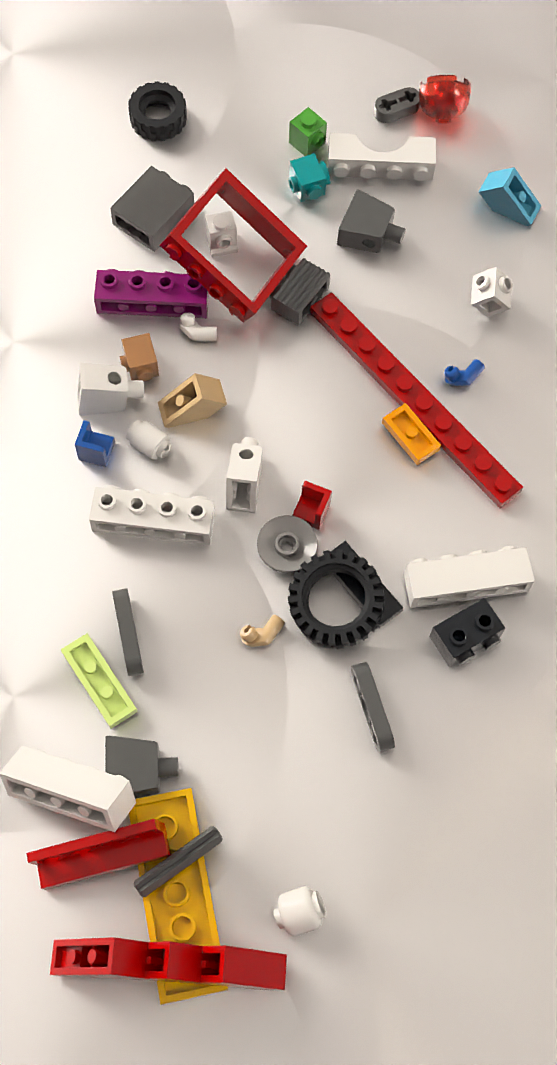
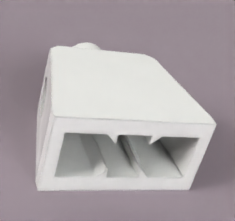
M80 363L77 384L78 415L123 412L126 409L127 398L144 397L143 380H127L126 367Z
M243 438L241 444L235 443L232 446L226 477V509L252 513L256 511L263 448L258 446L259 443L254 438ZM239 482L248 483V485L243 486Z

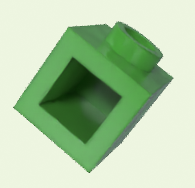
M309 107L289 122V143L304 156L313 154L326 143L327 122Z

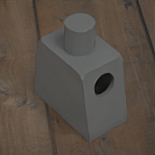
M357 189L338 229L337 245L379 253L385 240L401 244L406 229L393 224L395 209L392 206Z
M105 736V773L115 776L121 775L129 780L135 799L160 793V777L179 776L178 757L160 758L158 742Z

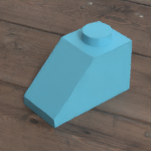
M515 167L489 172L479 190V194L492 211L525 226H530L541 208V204Z

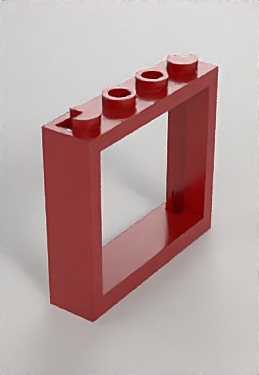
M227 168L213 180L159 245L170 255L169 258L177 261L192 279L197 280L208 290L210 296L219 300L229 309L231 315L234 314L243 323L256 314L307 247L294 232ZM215 194L221 197L285 258L252 301L181 236Z

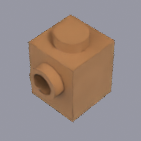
M149 333L121 339L124 352L123 356H119L121 366L126 367L131 380H143L145 382L159 376L158 362Z

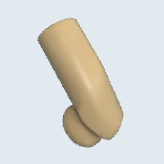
M272 615L263 628H255L250 625L244 626L240 631V636L243 643L250 647L269 645L285 625V622L279 616Z

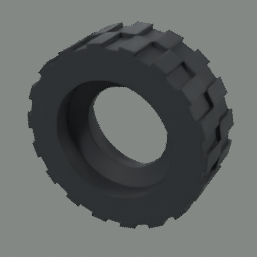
M160 81L149 82L139 86L131 94V99L128 101L129 117L132 129H135L137 135H141L142 138L150 139L151 141H166V139H172L175 135L182 132V128L185 127L187 120L186 100L183 98V93L176 86L169 85L166 82L160 83ZM153 104H164L169 106L171 112L165 118L151 119L145 115V109Z

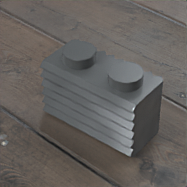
M303 258L298 265L293 264L286 273V280L282 285L278 284L270 294L271 310L299 326L307 314L310 313V307L317 303L325 292L328 291L330 273L307 261L306 258Z

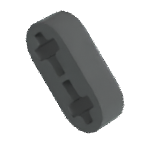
M407 87L383 95L375 101L374 116L378 121L388 123L414 114L419 109L421 94L417 89Z

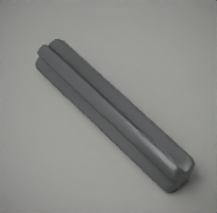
M214 826L209 827L135 880L133 884L140 896H148L220 844L223 840L220 832Z

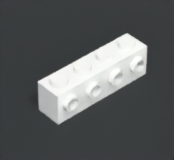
M107 485L104 488L95 487L89 522L92 531L210 545L215 505L214 501H210L202 496L185 498L175 493L168 492L160 495L152 494L144 489L127 491L121 490L116 486Z
M506 546L499 549V551L488 553L486 550H477L467 556L460 557L456 554H448L438 560L428 561L426 558H419L411 561L410 564H406L403 574L410 608L529 592L535 582L527 547L517 548L516 546Z
M22 746L0 772V777L9 796L112 832L118 829L136 804L130 781L125 777L105 773L93 766L87 767L75 763L68 758H59L47 754L40 749L35 750Z

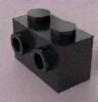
M483 598L434 626L429 637L449 667L457 662L461 666L476 656L474 652L483 647L487 651L499 644L505 626L486 598Z

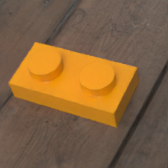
M406 403L383 417L382 424L416 465H419L440 451L441 444Z

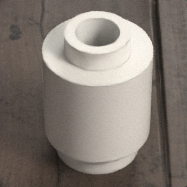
M136 420L126 435V439L130 441L131 446L152 460H157L159 457L164 458L171 448V443H169L170 436L148 421Z

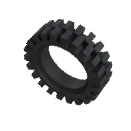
M336 549V553H330V550L323 551L324 555L319 557L315 554L311 556L312 561L309 563L304 561L300 565L301 570L299 573L295 571L293 584L290 583L289 585L290 596H288V604L290 605L291 616L301 632L316 644L321 643L324 647L328 648L336 646L337 649L344 648V645L348 644L350 646L357 645L356 642L362 639L364 641L368 638V634L371 631L374 632L376 630L378 621H381L383 617L385 594L380 576L377 575L376 569L370 566L365 558L361 557L360 559L356 553L349 551V554H345L343 550ZM330 573H346L357 579L364 588L365 603L358 617L350 623L341 626L326 625L318 621L310 611V591L321 577Z

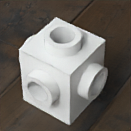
M497 267L473 276L471 305L487 317L511 309L512 280Z

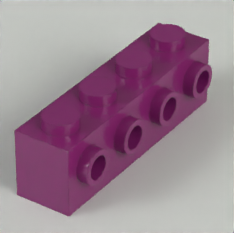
M116 269L97 270L94 303L97 314L181 317L184 313H192L195 315V318L207 319L209 293L202 284L192 279L188 274L169 271L158 273L145 272L143 270L118 271Z

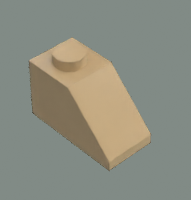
M197 373L193 374L158 402L164 427L167 428L207 419L227 405L220 379Z

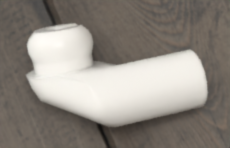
M192 313L181 315L180 329L192 341H217V327H201L195 321V315Z

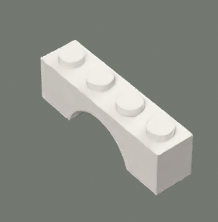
M330 133L329 176L433 181L436 167V138L409 136L407 142L401 148L392 152L382 153L365 147L356 134Z

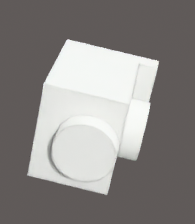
M232 211L206 215V237L211 256L216 257L237 253V227Z

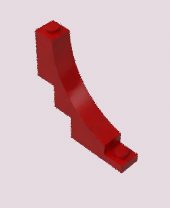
M116 937L55 939L50 975L179 982L255 990H285L287 954L227 945L199 946L172 941L145 942Z

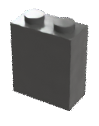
M151 165L110 207L112 224L155 252L160 247L159 245L193 206L194 193L188 186L181 185L173 180L165 171H159Z

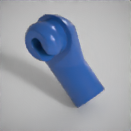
M474 359L465 370L449 366L444 370L445 381L451 386H469L481 374L485 366L478 359Z

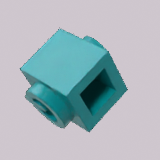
M315 153L290 161L288 182L292 193L297 194L300 202L315 200L325 195L326 185L331 184L324 161L319 162Z

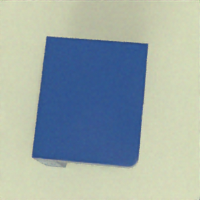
M83 420L74 444L78 460L106 467L115 444V438L93 432L90 422Z

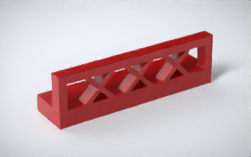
M150 819L118 828L115 832L106 831L31 851L26 853L28 863L38 867L41 889L47 890L167 858L171 853L165 824L156 819Z

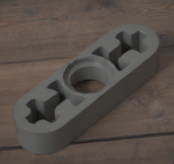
M128 588L112 591L128 676L142 674L144 670Z
M363 662L351 666L353 682L377 751L383 752L395 748L393 734L368 663Z

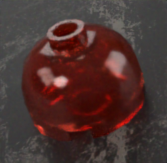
M435 75L428 77L427 83L423 84L422 81L419 83V104L421 109L427 116L436 119L437 123H450L452 119L459 117L466 111L471 95V83L468 79L464 78L463 83L457 81V76Z

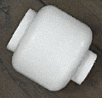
M303 886L283 893L279 897L278 908L274 909V916L280 929L285 928L291 936L296 937L320 928L322 918L326 917V911L319 892H313L309 887Z

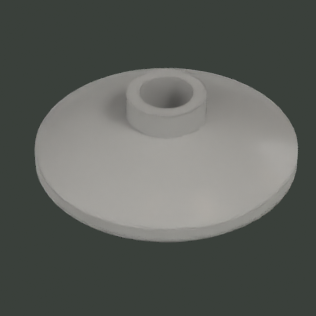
M290 515L278 516L268 521L261 528L257 538V550L260 558L267 566L279 572L291 573L301 570L300 565L304 561L306 563L312 561L311 556L315 555L317 551V537L313 528L303 519ZM288 544L292 547V550L286 552L281 547Z

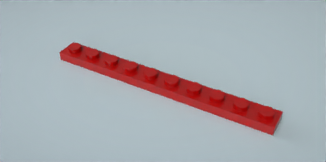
M332 292L310 307V313L400 406L406 403L441 444V448L500 509L522 491L523 486Z

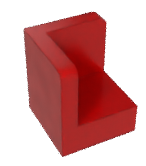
M304 481L300 499L292 516L301 518L312 528L320 530L330 507L332 491Z

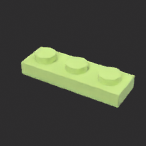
M88 633L61 649L65 659L110 729L138 712Z

